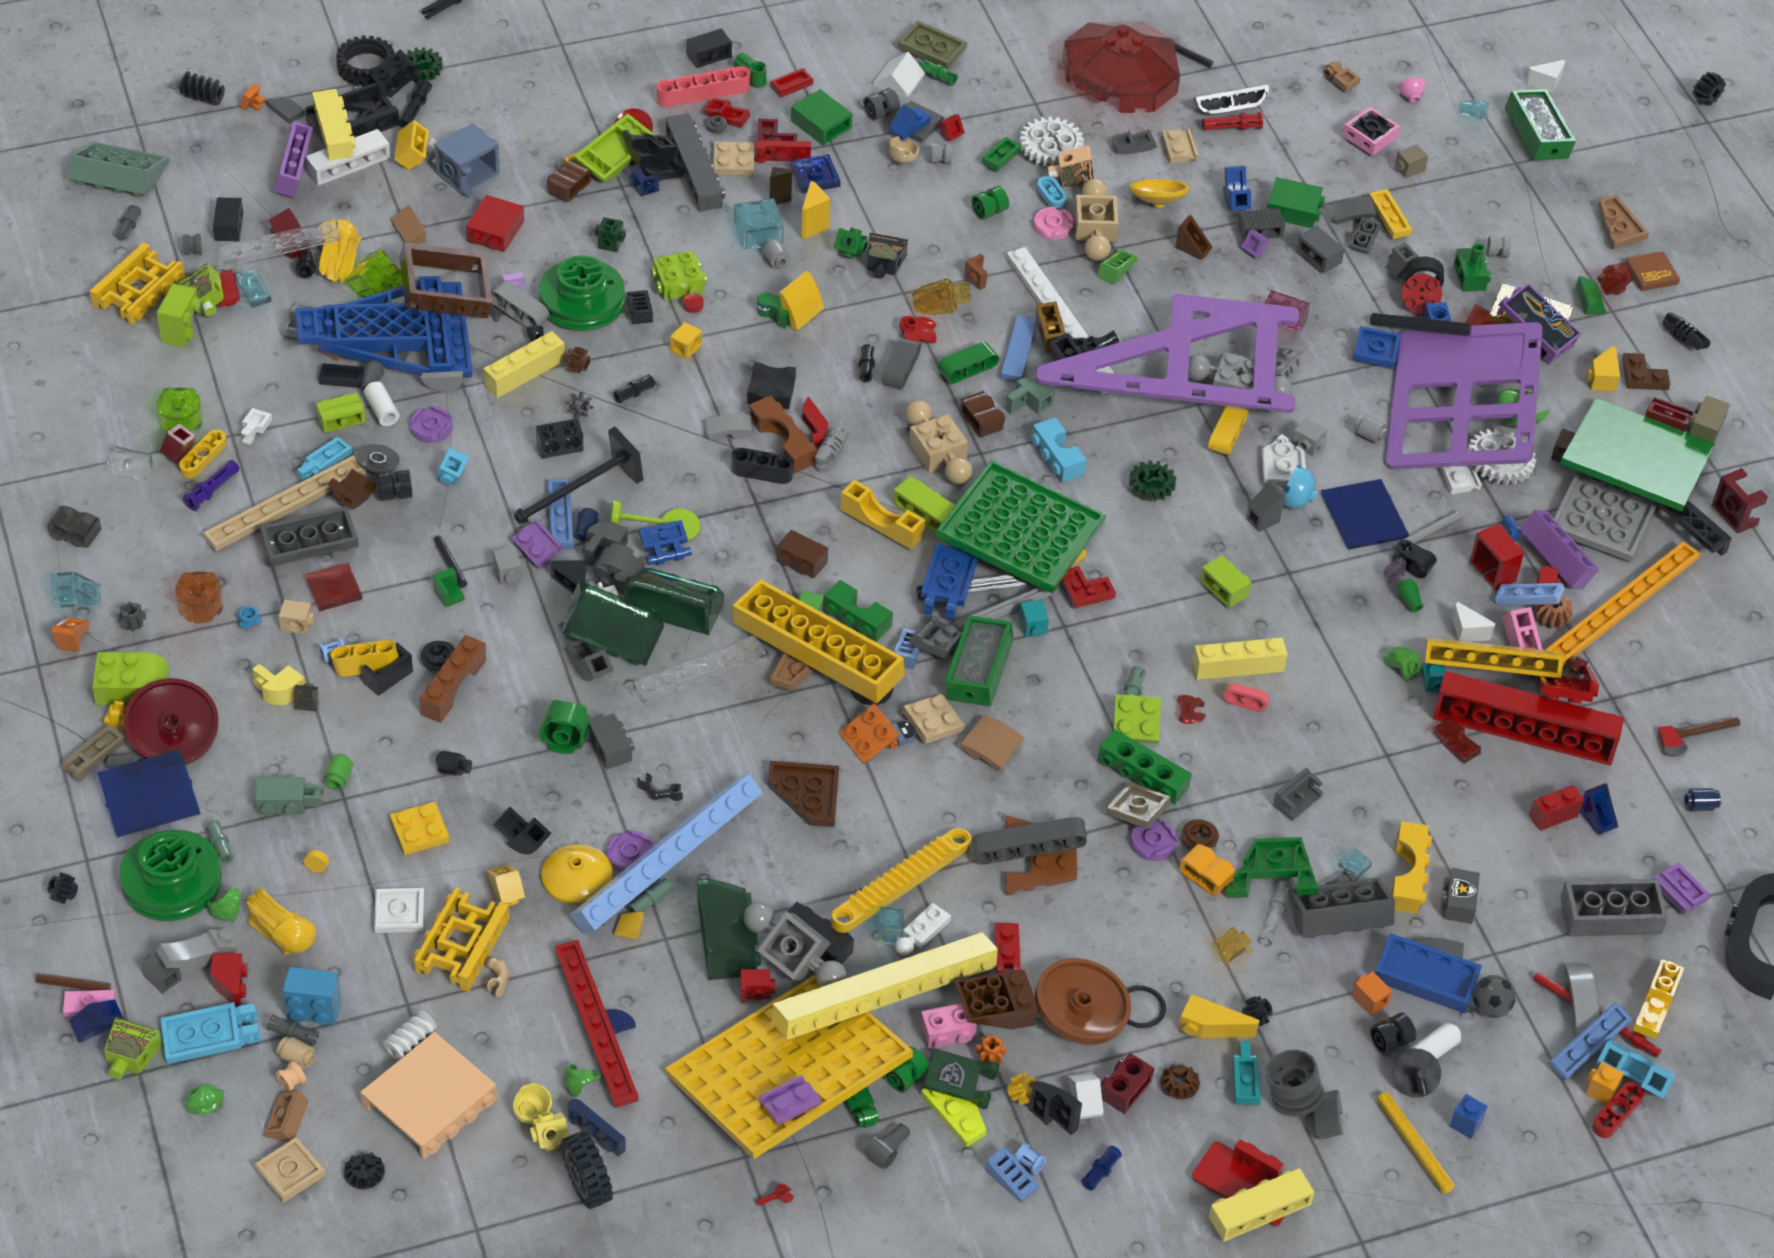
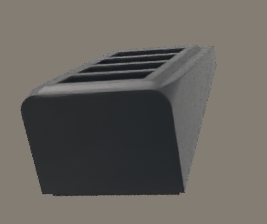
M648 291L627 292L632 324L653 322V311Z

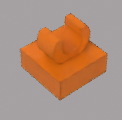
M254 83L243 94L239 106L244 110L252 106L258 111L263 106L261 103L265 100L259 94L261 87Z

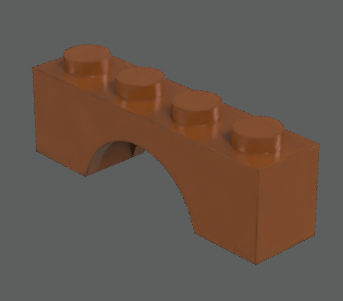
M770 395L749 404L752 424L760 433H775L787 441L783 445L782 455L792 458L793 474L815 465V454L817 453L815 445L808 441L803 430L794 424L792 417L785 413L779 402H776Z
M468 635L463 637L419 697L422 716L439 723L444 720L453 707L456 692L463 679L468 674L476 675L485 663V642Z

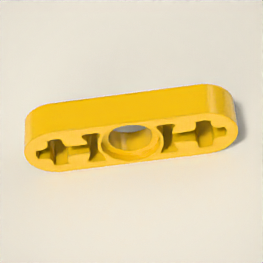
M221 430L208 432L179 462L181 475L185 478L198 476L226 447V434ZM206 451L209 453L206 456L197 455L199 452Z

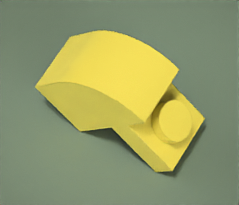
M260 664L252 669L253 683L259 690H262L263 701L269 704L286 705L295 701L306 692L305 677L289 665L276 675H273Z

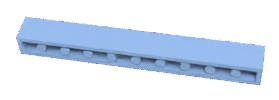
M747 774L735 779L569 914L582 933L595 931L761 795L763 792L752 776Z

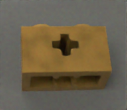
M1057 301L1036 305V322L1045 353L1052 352L1050 341L1066 334Z

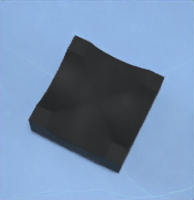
M754 362L747 392V404H752L771 395L776 402L782 405L783 409H789L796 380V367L774 368L760 362Z

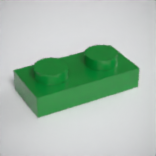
M1005 137L982 156L981 163L998 172L1021 152V145Z

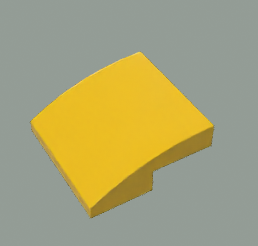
M805 271L779 292L782 309L788 311L791 328L796 331L824 309L819 289L809 271Z

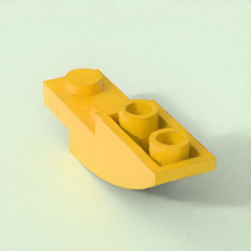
M1664 959L1661 960L1633 1031L1657 1039L1684 967Z

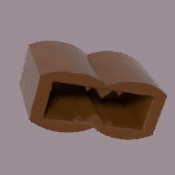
M569 160L561 165L559 171L548 177L547 191L569 202L591 182V169L573 160Z
M981 391L961 399L960 412L979 437L1003 430L1005 422L1004 413L994 406L991 396Z

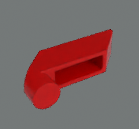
M807 397L802 408V420L813 433L809 435L810 443L818 446L823 443L827 436L829 423L813 401Z

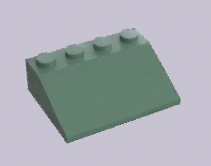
M93 141L69 155L68 179L75 180V183L78 184L91 183L97 188L110 187L116 192L129 191L133 192L135 196H145L155 187L169 162V157Z

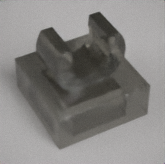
M304 683V686L296 685L294 688V709L317 711L319 708V687H314V684Z

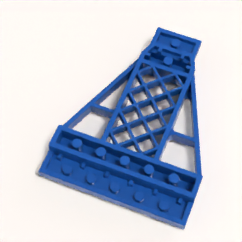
M419 276V281L415 282L417 290L463 295L461 282H441L440 276ZM403 286L345 304L324 305L318 308H295L298 344H319V350L364 362L370 360L378 361L384 367L419 376L422 373L463 371V377H472L466 317L464 315L406 309L405 303H392V299L404 296ZM382 321L386 326L382 328L377 324ZM404 321L408 325L406 327H403L399 325V323ZM359 322H361V323H363L365 326H364L363 328H360V327L357 326L356 324H358ZM415 328L419 333L415 335L410 331ZM372 329L377 333L375 335H371L370 333H368V331ZM394 329L398 333L396 335H393L389 331ZM352 330L355 334L351 336L346 332ZM425 351L428 367L398 360L397 352ZM370 352H392L393 358Z

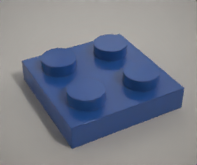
M1360 326L1353 360L1394 368L1401 334Z

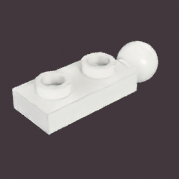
M932 903L903 930V937L899 938L895 943L896 952L901 956H908L913 952L914 945L920 949L924 947L951 921V915Z

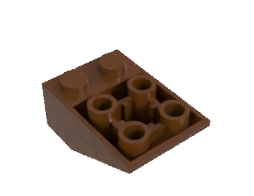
M1025 970L955 980V985L969 1023L1005 1029H1017L1035 1025L1039 1008Z

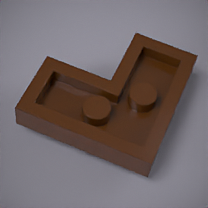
M1623 354L1622 361L1627 389L1669 390L1668 369H1647L1644 354Z

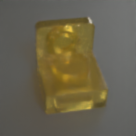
M1232 927L1212 943V946L1226 964L1230 963L1245 950L1248 953L1253 951L1248 945L1252 941L1244 931L1239 933L1235 927Z

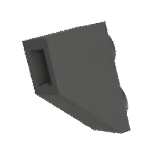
M1270 480L1248 504L1246 519L1258 532L1280 523L1285 498L1284 490L1273 480Z

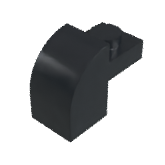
M508 807L493 824L509 840L506 844L510 848L526 855L532 854L539 849L551 835V832L535 817L526 822L511 807Z

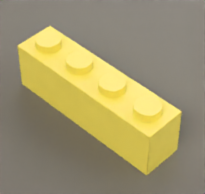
M336 89L313 92L314 110L329 161L353 157L352 148H356L354 136H350L352 134L350 122L346 123L348 121L346 109L342 110L344 108L342 96L338 97Z
M553 331L545 334L483 368L484 386L496 398H499L564 362L565 343Z
M1283 638L1195 645L1192 665L1196 680L1284 672L1288 654Z
M1300 1168L1294 1171L1287 1170L1275 1179L1263 1180L1256 1187L1248 1190L1242 1189L1227 1199L1220 1198L1211 1205L1209 1219L1222 1241L1225 1242L1312 1205L1315 1192Z

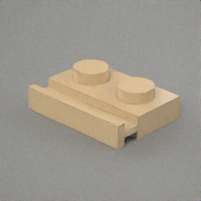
M1181 129L1162 131L1161 137L1169 163L1189 162L1192 159L1198 161L1199 155L1190 129H1187V131H1182Z

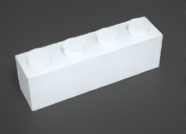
M376 129L354 138L356 148H352L353 157L329 161L326 149L305 156L307 172L319 186L389 159V142Z

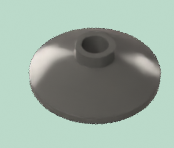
M365 445L359 448L356 453L358 464L372 472H390L399 466V455L396 451L384 445Z

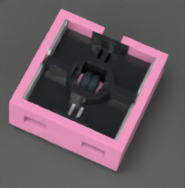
M1369 107L1345 124L1343 137L1373 156L1398 138L1400 126L1389 118H1383V114Z

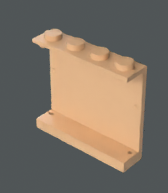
M433 1032L363 1089L360 1094L362 1106L368 1111L374 1107L420 1147L421 1158L424 1160L430 1154L436 1153L445 1141L454 1138L467 1123H472L482 1110L491 1107L497 1099V1086L441 1036Z

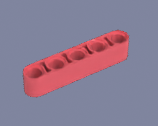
M740 66L660 81L657 84V103L662 107H671L745 93L750 89V70Z

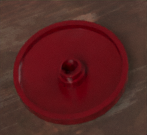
M167 678L145 685L133 695L124 713V732L130 747L135 753L142 756L145 761L158 766L178 767L198 760L211 748L218 733L219 719L214 701L200 686L183 679Z

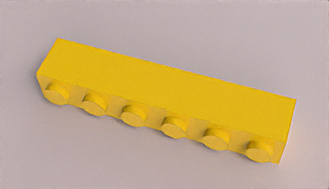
M1428 637L1425 663L1561 678L1564 654L1557 651Z

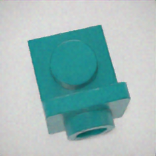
M1422 664L1421 673L1425 690L1440 691L1446 671L1445 665Z

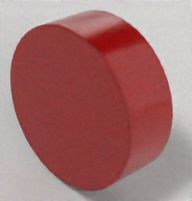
M690 293L684 296L683 308L687 312L697 313L703 309L704 299L701 295Z

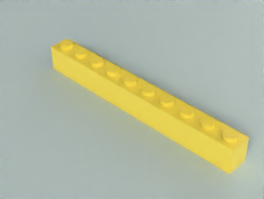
M982 932L773 1004L772 1023L788 1040L953 983L955 980H961L996 968L998 948Z

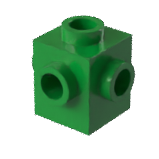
M850 227L849 231L839 228L833 248L842 250V255L854 258V255L861 256L867 248V236L861 235V230Z

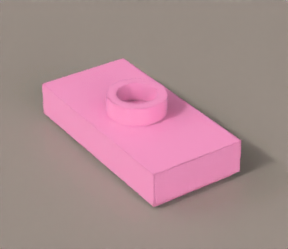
M115 990L65 991L64 1017L114 1015Z

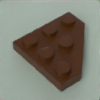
M770 761L768 785L810 825L835 827L839 766Z

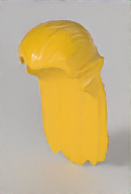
M338 219L330 222L325 227L319 271L321 275H326L327 279L331 280V282L339 280L343 284L348 282L352 276L357 246L361 241V237L358 236V231L352 222L346 219Z
M260 888L255 890L256 894L248 896L246 902L249 909L248 922L266 939L277 944L282 949L284 955L305 952L314 944L317 933L315 925L310 920L299 916L297 912L292 913L286 910Z

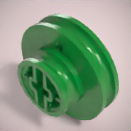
M581 255L567 258L547 270L540 280L539 302L548 309L550 313L548 320L559 327L575 331L599 329L616 320L624 309L625 285L623 278L613 267L594 257Z
M164 830L142 838L127 851L120 866V879L127 903L142 916L158 921L181 920L201 912L208 907V901L212 902L216 898L222 883L220 861L213 845L204 837L185 830Z

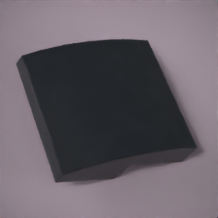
M1037 1080L1033 1082L1029 1111L1046 1126L1054 1120L1067 1133L1073 1135L1079 1127L1082 1103L1068 1092L1054 1085Z

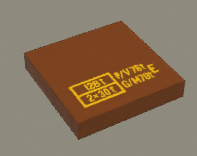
M1664 251L1626 259L1625 264L1641 291L1679 284L1680 278Z

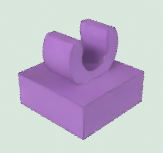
M1252 229L1249 231L1241 247L1254 257L1259 258L1263 251L1266 250L1269 239Z

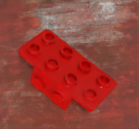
M1241 1139L1235 1145L1234 1150L1215 1141L1193 1171L1192 1179L1227 1199L1242 1189L1248 1190L1256 1187L1263 1180H1272L1279 1177L1284 1164L1275 1156L1267 1155L1257 1149L1255 1145L1246 1143ZM1285 1216L1277 1220H1274L1269 1224L1277 1227L1281 1224Z

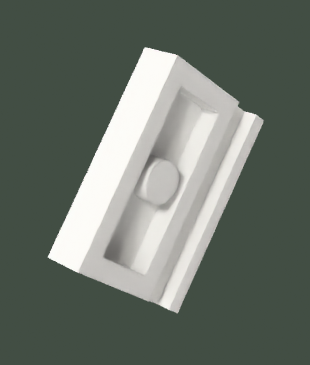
M1474 466L1439 467L1451 494L1481 489L1482 484L1477 472L1474 471Z

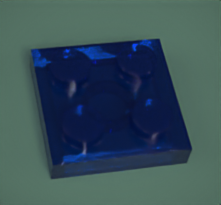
M829 154L791 161L790 167L793 170L802 194L807 193L811 181L815 182L822 190L840 187L841 180Z

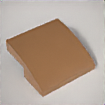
M984 714L959 746L975 760L981 757L998 772L1024 740V737L1005 723Z

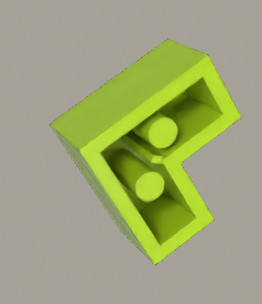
M172 284L157 311L162 343L185 348L189 340L193 339L195 330L192 328V315L200 306L197 289Z

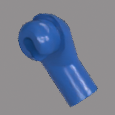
M1507 515L1503 518L1502 522L1515 542L1521 534L1520 526L1511 515Z

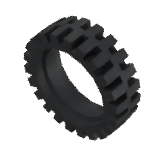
M362 35V39L356 36L353 37L354 41L348 39L347 44L343 42L336 54L337 69L344 81L347 80L349 84L354 82V86L362 84V87L367 84L376 83L370 74L382 64L369 69H360L348 64L349 59L360 54H375L385 59L384 62H386L395 54L392 45L388 44V41L385 39L382 41L380 37L374 39V36L370 35L369 38H366V35Z

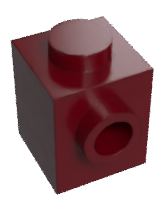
M178 424L166 433L160 452L175 463H178L191 450L196 435L181 424Z

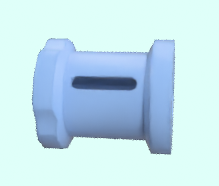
M341 637L337 638L335 642L325 645L323 643L319 644V651L325 664L331 660V651L337 647L345 646Z
M1024 1143L1015 1155L1017 1161L1029 1168L1033 1175H1037L1047 1161V1156L1044 1154L1039 1155L1030 1149V1145Z

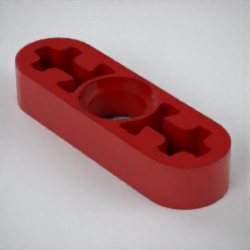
M1636 1082L1624 1084L1599 1112L1592 1126L1597 1136L1601 1138L1611 1137L1641 1104L1644 1097V1089L1640 1084ZM1635 1093L1636 1095H1633L1628 1102L1626 1100L1628 1094ZM1621 1106L1625 1113L1617 1114L1612 1110V1107ZM1609 1118L1611 1120L1609 1126L1603 1128L1601 1124H1605Z

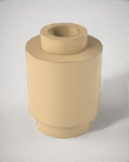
M284 1037L277 1047V1054L280 1055L282 1060L288 1063L294 1061L302 1070L310 1067L316 1057L314 1047L295 1037Z

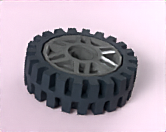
M583 1130L562 1139L561 1151L565 1167L582 1203L588 1209H592L613 1199L612 1185L609 1182L611 1180L607 1174V1168L603 1164L604 1160L599 1154V1149L595 1147V1142L591 1139V1136Z

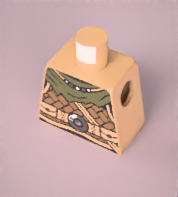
M1089 145L1059 153V165L1048 166L1049 176L1053 178L1061 177L1062 186L1065 188L1083 187L1086 181L1094 179Z

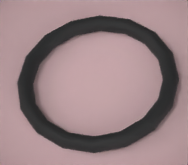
M1147 986L1127 988L1128 993L1141 990L1150 992L1161 1003L1160 1015L1155 1020L1148 1023H1138L1129 1019L1127 1024L1137 1028H1149L1157 1025L1166 1013L1165 1000L1161 994Z

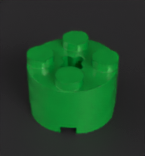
M560 700L552 701L545 711L539 730L541 742L545 741L548 744V749L559 754H571L578 748L580 750L584 745L589 729L590 718L587 714V708L581 704L576 705Z

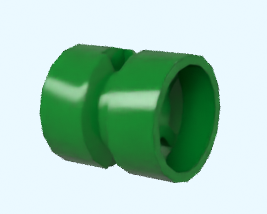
M999 185L988 189L986 192L983 191L975 194L971 198L972 208L976 216L981 220L1009 208L1008 196Z
M911 1046L909 1047L913 1051V1057L884 1075L888 1084L901 1093L906 1092L915 1083V1080H919L929 1071L927 1059L919 1050Z

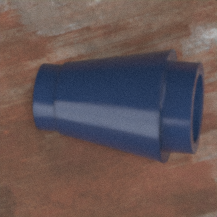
M583 508L578 513L575 532L577 540L587 541V530L599 522V514L596 510Z

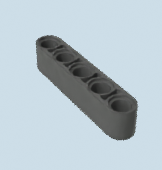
M1069 817L976 834L972 838L973 860L977 864L986 865L1083 847L1087 843L1085 821L1080 817Z

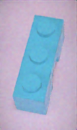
M1054 417L1033 425L1031 441L1040 450L1042 458L1049 463L1053 474L1057 475L1061 482H1065L1085 475L1087 460L1077 446L1061 448L1065 444L1066 430L1058 419Z
M1612 1039L1607 1041L1596 1063L1600 1065L1601 1062H1604L1623 1072L1624 1076L1635 1080L1641 1084L1642 1088L1661 1098H1665L1668 1095L1678 1075Z

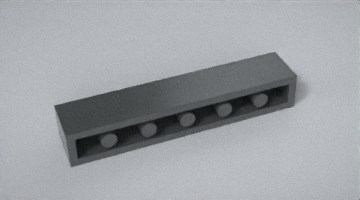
M689 113L666 117V134L677 146L675 155L680 167L684 170V177L699 212L722 208L725 191L719 185V176L717 173H714L712 160L708 159L707 148L702 145V136L700 133H697L695 120L692 121Z

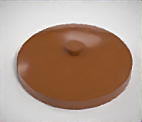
M1070 958L1053 963L1042 973L1035 989V1000L1042 1020L1056 1034L1075 1043L1096 1045L1108 1042L1123 1031L1130 1017L1131 1000L1125 985L1111 970L1094 961Z

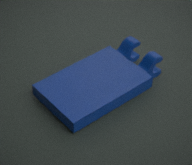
M936 544L921 590V598H925L923 614L932 615L935 602L939 601L947 603L945 618L954 620L957 606L964 607L979 560L978 557L959 548Z

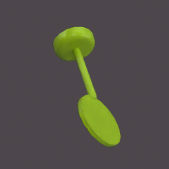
M613 500L610 522L619 524L620 519L665 524L682 520L688 541L693 540L699 534L701 528L700 520L690 510L683 508L668 511L663 516V519L621 513V501Z

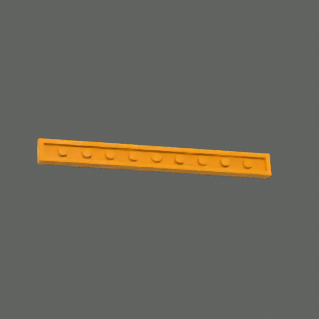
M1683 541L1545 650L1563 652L1564 666L1569 662L1570 658L1576 657L1695 563L1701 553Z

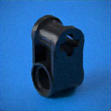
M1400 540L1396 545L1397 552L1392 557V562L1396 567L1422 579L1428 575L1437 562L1436 556L1431 551L1425 550L1409 540Z

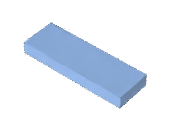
M1563 583L1501 584L1495 597V602L1497 605L1559 604L1565 588Z

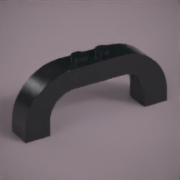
M1774 873L1762 875L1748 884L1739 904L1734 903L1730 917L1734 919L1733 922H1728L1724 934L1728 936L1725 947V961L1731 975L1751 993L1772 1000L1774 995V966L1761 961L1753 954L1749 940L1758 909L1765 905L1774 904Z

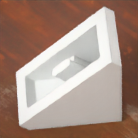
M1560 60L1529 67L1526 83L1540 89H1547V91L1553 93L1562 77L1565 61Z
M1459 602L1455 605L1452 621L1458 641H1487L1492 638L1496 623Z
M1092 1072L1067 1075L1072 1096L1082 1103L1080 1119L1103 1116L1100 1079Z

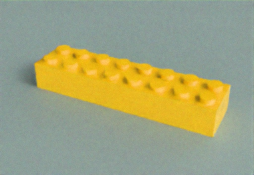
M762 579L732 606L735 625L875 703H878L905 676L904 657Z

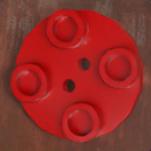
M1424 273L1415 274L1408 278L1401 290V299L1404 306L1412 313L1419 315L1424 314L1426 303L1441 302L1442 288L1439 281L1431 275Z

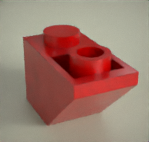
M242 953L212 954L211 979L213 988L230 1003L234 1002L236 1007L241 1006L242 998H246V983H243V978L248 977V963L243 962Z

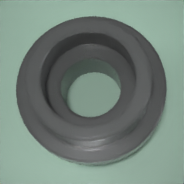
M713 116L707 120V127L710 132L720 134L727 127V121L721 116Z

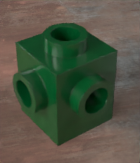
M603 217L601 224H597L595 229V236L598 237V249L618 253L621 243L624 242L626 237V230H623V221Z

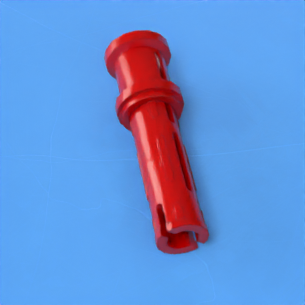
M1260 111L1257 114L1241 113L1239 116L1203 118L1202 127L1203 131L1229 128L1246 130L1247 128L1256 127L1262 129L1263 115Z

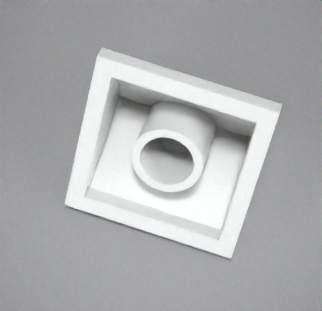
M906 52L887 63L873 82V86L880 89L891 87L897 95L909 98L925 76V72L911 54Z

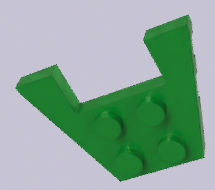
M1302 837L1255 839L1243 859L1244 864L1242 868L1236 871L1232 885H1228L1226 889L1228 898L1249 897L1251 879L1298 877L1297 895H1319L1318 885Z

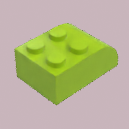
M97 652L92 687L95 704L111 705L115 701H121L128 705L133 695L145 685L169 678L170 667L168 662L159 655L147 652Z

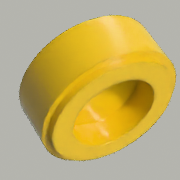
M310 850L307 852L303 862L310 871L322 873L326 870L329 859L321 851Z

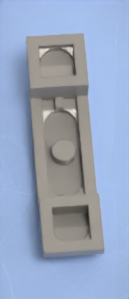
M1589 964L1564 965L1567 987H1570L1575 1020L1573 1026L1575 1038L1600 1016L1596 986Z

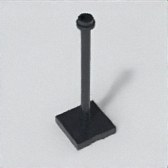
M614 426L608 430L612 459L525 510L517 509L514 513L516 521L520 525L528 523V517L617 465L638 484L644 480L640 452Z

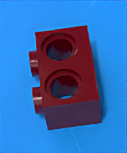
M1129 1053L1124 1060L1121 1058L1115 1065L1111 1076L1106 1075L1100 1084L1102 1100L1125 1114L1152 1082L1154 1067L1132 1053Z

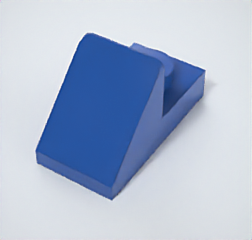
M903 105L891 123L889 131L899 136L901 140H904L929 124L931 116L918 107L911 109Z

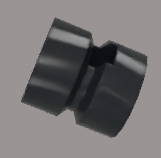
M409 469L396 471L394 475L391 472L378 473L382 501L394 500L395 496H398L400 499L413 497ZM394 483H400V486L395 488Z
M1403 1012L1388 1018V1021L1378 1022L1370 1028L1372 1041L1382 1054L1392 1052L1398 1049L1399 1046H1405L1416 1040L1414 1024L1409 1016Z

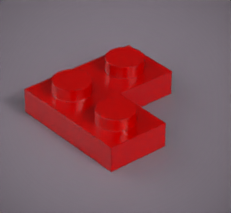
M1079 566L1070 568L1061 581L1074 609L1111 600L1116 597V591L1108 577L1087 582Z

